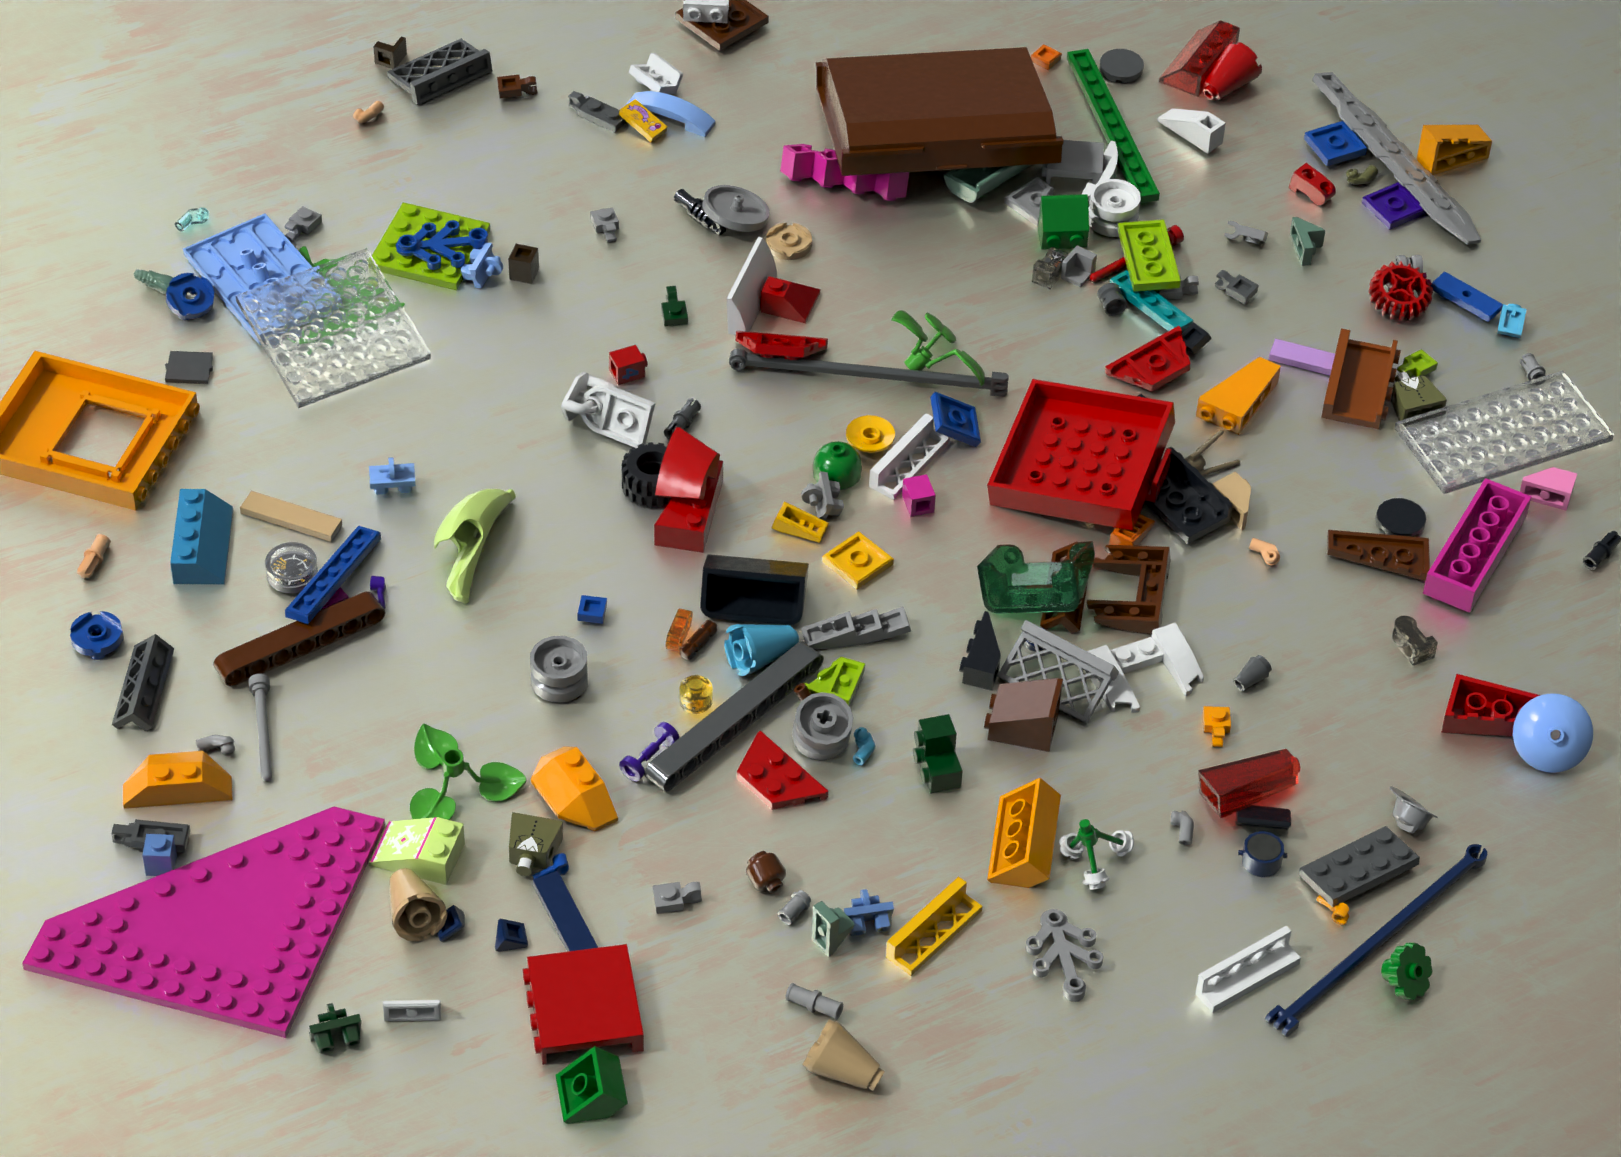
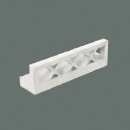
M925 413L870 470V488L894 500L902 492L903 479L917 476L949 443V437L933 430L934 418ZM929 438L939 442L937 445L926 446V441ZM924 453L925 457L923 459H912L913 454ZM900 468H911L910 473H898ZM886 482H897V486L893 490L884 486Z
M1285 926L1200 973L1195 994L1214 1013L1299 965L1301 957L1289 945L1291 930Z

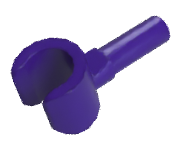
M371 576L370 591H377L378 602L385 609V578Z

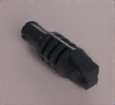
M680 189L675 193L674 201L687 210L688 215L700 225L718 235L726 232V227L717 224L706 215L702 207V199H695L684 189Z

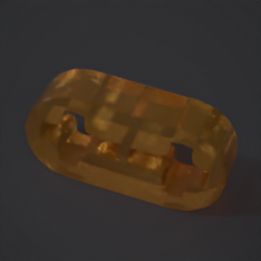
M678 609L666 638V649L680 652V648L683 646L691 627L692 611Z

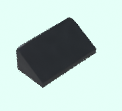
M1238 804L1236 807L1235 823L1237 825L1288 830L1291 827V811L1284 808Z

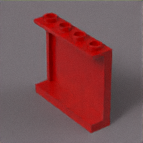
M627 944L527 957V968L523 969L524 985H530L531 991H526L528 1008L534 1009V1014H530L532 1031L537 1030L538 1037H534L535 1054L541 1053L542 1065L547 1064L546 1054L587 1049L594 1046L602 1047L631 1043L633 1053L644 1051V1034Z

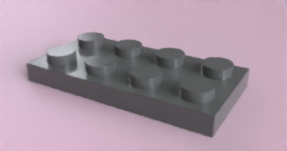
M1385 826L1301 867L1299 876L1333 908L1339 903H1343L1419 865L1420 857Z

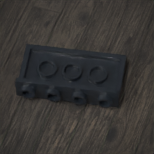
M1169 447L1168 449H1172L1170 468L1155 503L1146 500L1144 503L1189 544L1229 523L1232 514V504L1195 467L1190 465L1181 453Z

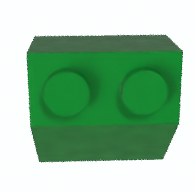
M1087 194L1041 196L1038 222L1041 249L1075 248L1076 246L1087 248L1089 238Z
M596 1046L555 1075L563 1122L567 1124L609 1118L628 1104L619 1056Z

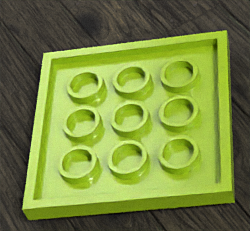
M403 202L369 259L368 269L457 291L463 280L462 267H453L450 259L431 249H425L428 253L437 254L441 257V267L437 270H431L427 267L426 261L415 255L403 256L399 254L396 250V243L403 235H415L422 229V225L428 222L436 225V234L445 227L448 221L455 220L459 222V234L455 236L449 235L447 238L469 236V232L474 228H483L489 233L490 223ZM425 237L422 241L430 240L431 238ZM472 245L448 247L455 252L463 253L465 264H471L470 253L474 249Z

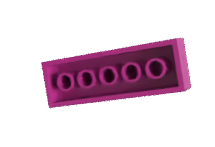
M1485 478L1428 571L1423 594L1470 613L1526 519L1532 496Z

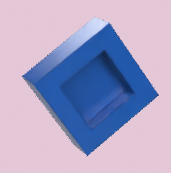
M582 595L577 620L603 624L607 608V598Z

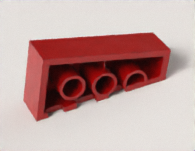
M719 460L717 479L707 478L704 500L672 498L654 524L655 546L704 553L723 484L722 460Z
M1456 674L1441 733L1513 736V725L1518 712L1528 701L1540 695Z

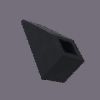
M985 611L982 620L976 621L973 633L975 638H970L966 651L968 656L962 658L959 672H963V684L992 691L1000 669L1001 654L989 612Z

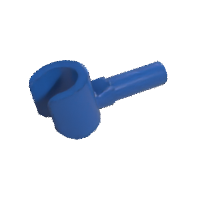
M564 853L556 854L552 858L553 865L532 875L533 879L558 871L560 875H565L569 870L566 855Z

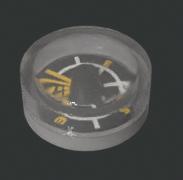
M288 542L274 547L265 559L268 583L274 589L283 593L301 592L318 572L315 552L309 546L302 543Z

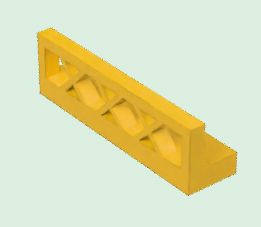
M958 876L887 941L886 958L912 976L982 911V905L966 895L967 882ZM962 902L971 910L968 913H956L955 908ZM941 921H953V927L950 929L938 930L937 924ZM923 937H935L933 945L920 946V940ZM917 953V959L911 965L901 958L904 954Z

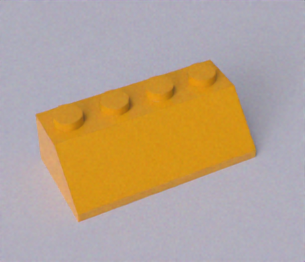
M1041 778L1000 796L987 878L990 883L1030 888L1050 879L1061 794Z

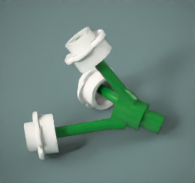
M1083 819L1079 822L1078 834L1070 833L1060 838V852L1065 857L1069 856L1071 859H1077L1081 856L1084 848L1087 847L1091 869L1084 872L1085 880H1083V884L1089 885L1090 889L1103 888L1106 886L1105 882L1109 880V876L1106 875L1105 868H1097L1093 846L1097 843L1098 838L1109 841L1111 850L1117 852L1118 856H1126L1134 847V836L1130 831L1124 832L1123 830L1108 835L1094 828L1089 820Z

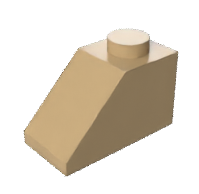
M1235 471L1212 484L1224 497L1230 500L1232 504L1231 521L1242 531L1246 527L1251 486L1246 479H1243Z

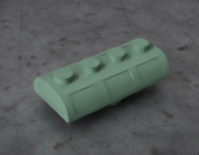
M1031 165L956 169L944 174L947 187L954 195L971 203Z

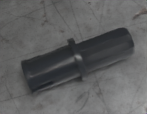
M1612 531L1601 541H1597L1593 545V549L1583 558L1584 566L1589 570H1595L1604 559H1608L1611 556V551L1620 543L1621 536L1616 531Z

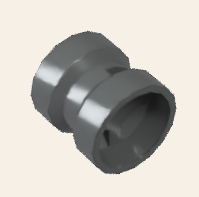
M1107 283L1098 290V298L1103 304L1107 315L1116 316L1125 311L1127 302L1118 284Z

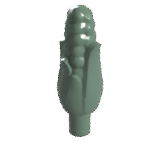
M137 269L134 272L135 279L165 295L169 283L173 279L169 275L159 274L151 270Z

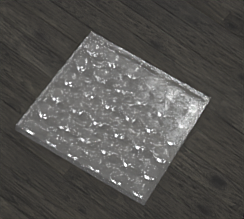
M367 248L236 295L238 306L298 408L431 359V352Z

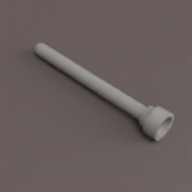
M254 674L248 680L249 691L255 696L261 778L267 782L272 778L266 695L270 690V679L265 674Z

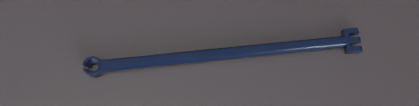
M1469 845L1465 856L1289 1007L1283 1009L1280 1005H1277L1266 1015L1265 1020L1270 1024L1278 1018L1273 1027L1280 1030L1286 1025L1282 1030V1034L1288 1037L1299 1026V1021L1296 1018L1470 869L1482 867L1488 855L1486 848L1483 849L1479 856L1482 845Z

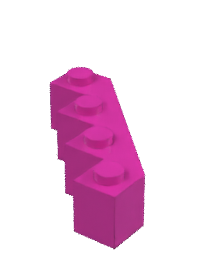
M807 144L783 146L780 171L792 181L813 178L820 183V186L825 188H832L833 185L843 184L852 193L864 194L866 191H875L888 201H895L896 198L906 197L909 172L842 176L834 150L825 148L824 151L812 150V145Z

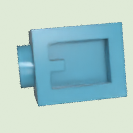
M1503 304L1497 334L1521 338L1527 309L1517 304Z

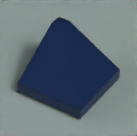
M455 905L446 910L447 919L444 926L437 933L441 942L464 928V912Z
M501 918L498 920L495 942L496 951L521 949L528 946L524 923Z

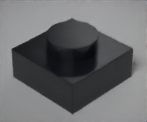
M1194 322L1182 333L1186 349L1194 355L1212 339L1208 332Z

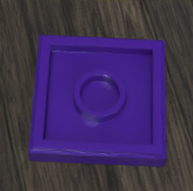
M1399 182L1362 198V204L1389 230L1426 215V211L1419 205V201Z

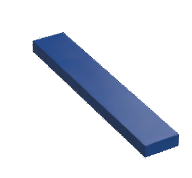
M357 526L285 609V617L309 624L381 540V532Z

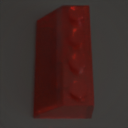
M1220 20L1199 29L1160 76L1159 82L1199 97L1203 92L1202 85L1225 47L1230 42H1233V44L1238 43L1240 28Z

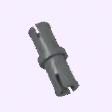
M689 398L682 409L673 415L672 422L664 430V435L667 439H670L676 427L685 429L692 424L693 417L701 409V404L697 400L691 406L694 399Z

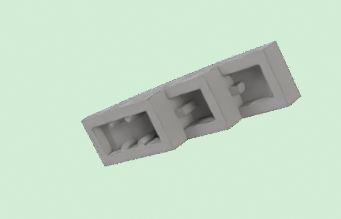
M904 607L880 615L877 609L854 617L848 611L801 628L805 643L814 650L862 645L911 632Z

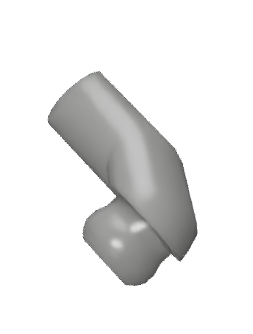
M211 735L196 740L198 751H207L218 747L221 748V753L224 755L235 751V746L233 745L235 741L230 736Z
M1173 811L1170 823L1174 826L1179 825L1178 842L1183 845H1191L1194 829L1193 819L1186 811Z

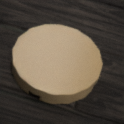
M780 223L773 226L767 232L766 243L773 256L779 259L794 260L804 257L810 252L812 235L806 227L800 224L793 223V225H787V223Z

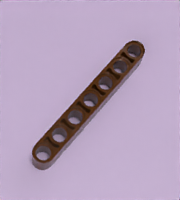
M362 592L319 611L309 624L295 621L223 652L215 658L213 666L227 686H235L249 680L254 674L266 673L376 625L384 618L385 610L371 592Z

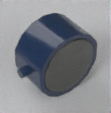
M1265 831L1250 834L1245 839L1243 850H1238V855H1242V865L1246 871L1259 877H1270L1276 874L1281 868L1283 858H1287V853H1284V844L1281 839L1273 833Z

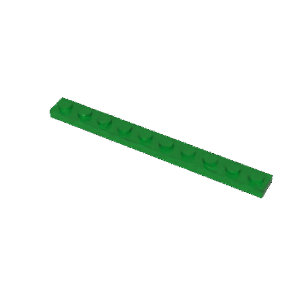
M1089 49L1067 52V61L1108 145L1110 141L1116 143L1118 151L1117 164L1125 180L1134 185L1140 192V203L1158 201L1160 193Z

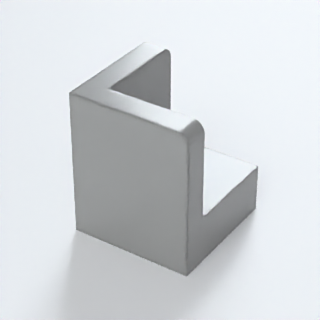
M1076 246L1062 262L1061 279L1082 287L1090 278V275L1095 272L1097 254Z

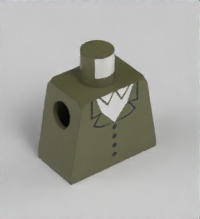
M1402 372L1395 377L1391 402L1401 427L1444 416L1447 399L1426 376L1410 378L1408 373Z
M512 812L509 862L517 865L516 872L519 875L530 876L533 868H548L563 840V821Z

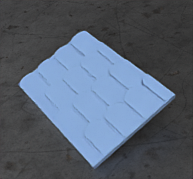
M266 213L183 248L184 255L191 266L201 276L210 281L217 296L225 303L230 312L241 322L242 327L259 345L268 342L270 339L273 340L290 332V330L293 331L311 323V321L329 315L333 311L344 308L342 300Z

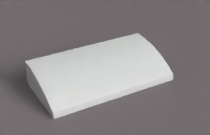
M761 237L757 238L727 297L728 334L736 335V331H750L761 309V291L769 276L777 277L774 257L767 243Z

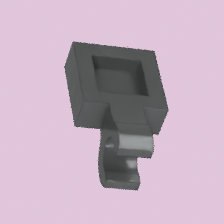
M1221 270L1216 276L1219 280L1215 283V287L1220 290L1226 289L1225 294L1243 304H1246L1258 291V284L1240 274L1235 278L1227 271Z

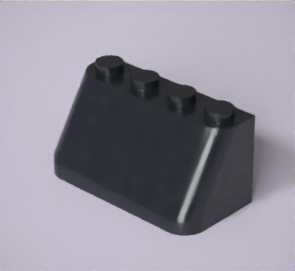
M708 554L702 573L701 611L709 618L794 625L801 620L803 615L809 563Z

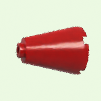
M1230 42L1223 50L1202 85L1205 97L1217 101L1258 78L1262 73V65L1258 66L1256 62L1257 55L1241 42L1237 44Z

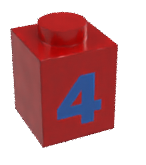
M636 345L609 352V370L618 385L645 378V367L648 366L647 358L644 353H640Z

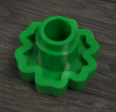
M1406 943L1404 946H1397L1391 954V958L1386 959L1381 968L1384 980L1395 987L1396 996L1405 1000H1414L1416 996L1423 997L1430 987L1428 978L1433 972L1431 958L1425 956V947L1420 946L1418 943Z

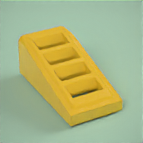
M784 501L771 528L782 533L820 543L829 523ZM814 527L819 528L817 532L813 531L812 529Z

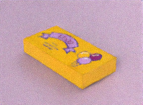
M636 99L619 111V115L651 143L667 131L668 127Z

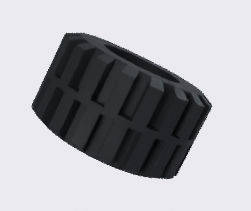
M649 442L648 445L640 444L638 448H631L629 453L624 455V460H622L623 493L625 496H629L631 502H637L639 506L647 505V508H652V506L659 508L663 507V504L668 505L672 499L655 495L660 467L667 448L663 443L653 444V442Z

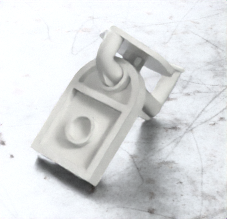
M582 372L576 376L561 405L566 420L571 421L578 414H581L583 421L591 430L634 448H638L640 444H646L655 407L654 402L621 390L615 384L591 376L587 372ZM587 386L592 387L586 392Z

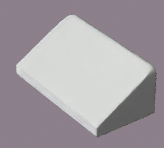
M383 1001L384 1021L441 1020V1001Z

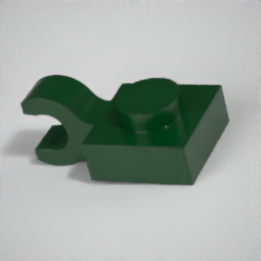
M666 286L667 302L661 303L664 327L687 325L688 314L685 301H678L676 286Z

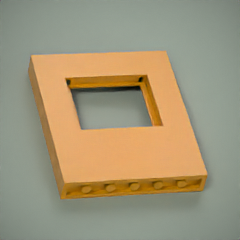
M34 351L0 401V475L136 511L140 503L145 501L151 485L156 483L161 469L166 467L169 456L178 448L182 435L188 432L192 419L197 417L200 405L197 403L196 392ZM87 404L145 419L115 467L56 452Z

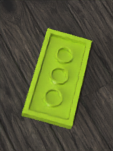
M1151 220L1118 223V234L1133 291L1180 288L1181 280L1165 221Z

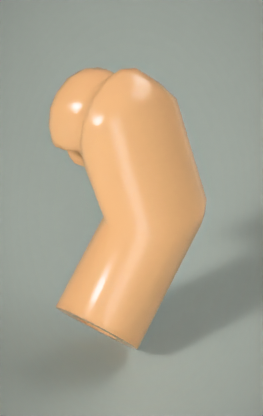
M375 101L365 112L358 108L354 112L353 118L358 120V123L365 124L382 112L384 105L381 101Z
M1252 538L1249 549L1261 553L1266 564L1276 565L1280 560V554L1276 546Z

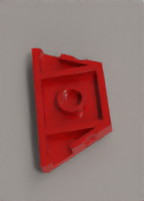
M1177 326L1105 366V374L1143 389L1154 391L1190 371L1191 363L1186 353L1185 341L1183 342L1181 327Z
M736 331L735 338L736 342L764 358H774L775 355L784 356L788 360H798L799 357H806L825 350L828 346V338Z
M762 731L757 733L737 770V779L771 810L784 808L787 805L804 804L805 799L819 797L820 801L828 798V790Z

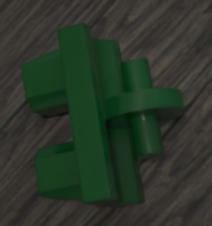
M333 1003L327 1004V1013L317 1015L318 1024L309 1026L310 1040L315 1041L319 1053L333 1050L332 1036L340 1034L343 1035L345 1046H353L360 1043V1014L347 1016L345 1008L335 1010Z

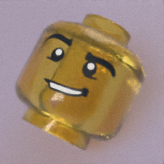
M693 675L685 678L680 683L679 703L683 710L692 714H700L711 707L713 687L707 678Z

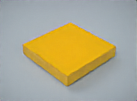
M858 531L824 554L822 562L855 589H859L894 564V558Z

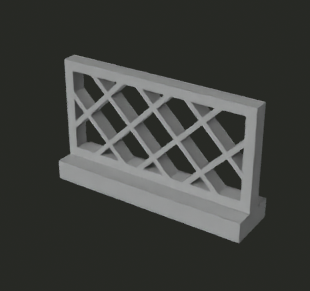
M1025 620L1021 627L1022 633L997 677L1008 683L1023 680L1029 681L1030 678L1043 675V679H1047L1046 673L1060 669L1063 679L1062 687L1065 686L1068 698L1060 701L1059 710L1087 724L1112 680L1115 681L1119 671L1107 661ZM1027 640L1033 643L1036 653L1022 657L1021 648L1024 642ZM1051 653L1056 655L1058 665L1044 668L1041 656ZM1038 658L1041 670L1027 674L1024 662ZM1021 664L1023 676L1011 678L1006 675L1011 666ZM1071 665L1077 666L1081 676L1067 680L1064 668ZM1095 676L1101 678L1103 682L1099 689L1089 692L1086 679ZM1082 681L1085 693L1071 697L1068 685ZM1087 698L1089 707L1085 714L1082 715L1076 712L1073 702Z

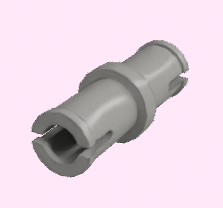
M791 983L788 987L785 997L787 1001L807 1007V1010L812 1013L817 1011L836 1020L840 1017L844 1006L843 1002L825 997L818 990L810 991L794 983Z

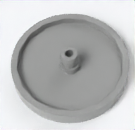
M730 185L711 187L706 191L702 202L703 210L710 219L723 227L742 232L762 229L766 225L770 213L767 204L759 196L746 189Z

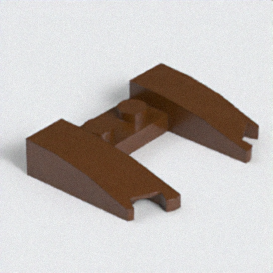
M1106 545L1105 551L1109 555L1105 559L1096 557L1093 560V567L1125 575L1139 576L1136 601L1087 600L1088 610H1094L1097 615L1094 616V622L1123 631L1152 634V630L1160 628L1162 624L1166 579L1169 576L1171 562L1170 548L1160 546Z

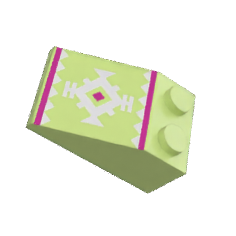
M439 817L388 821L369 861V866L392 872L408 868L413 870L421 879L447 885L465 845L464 824Z

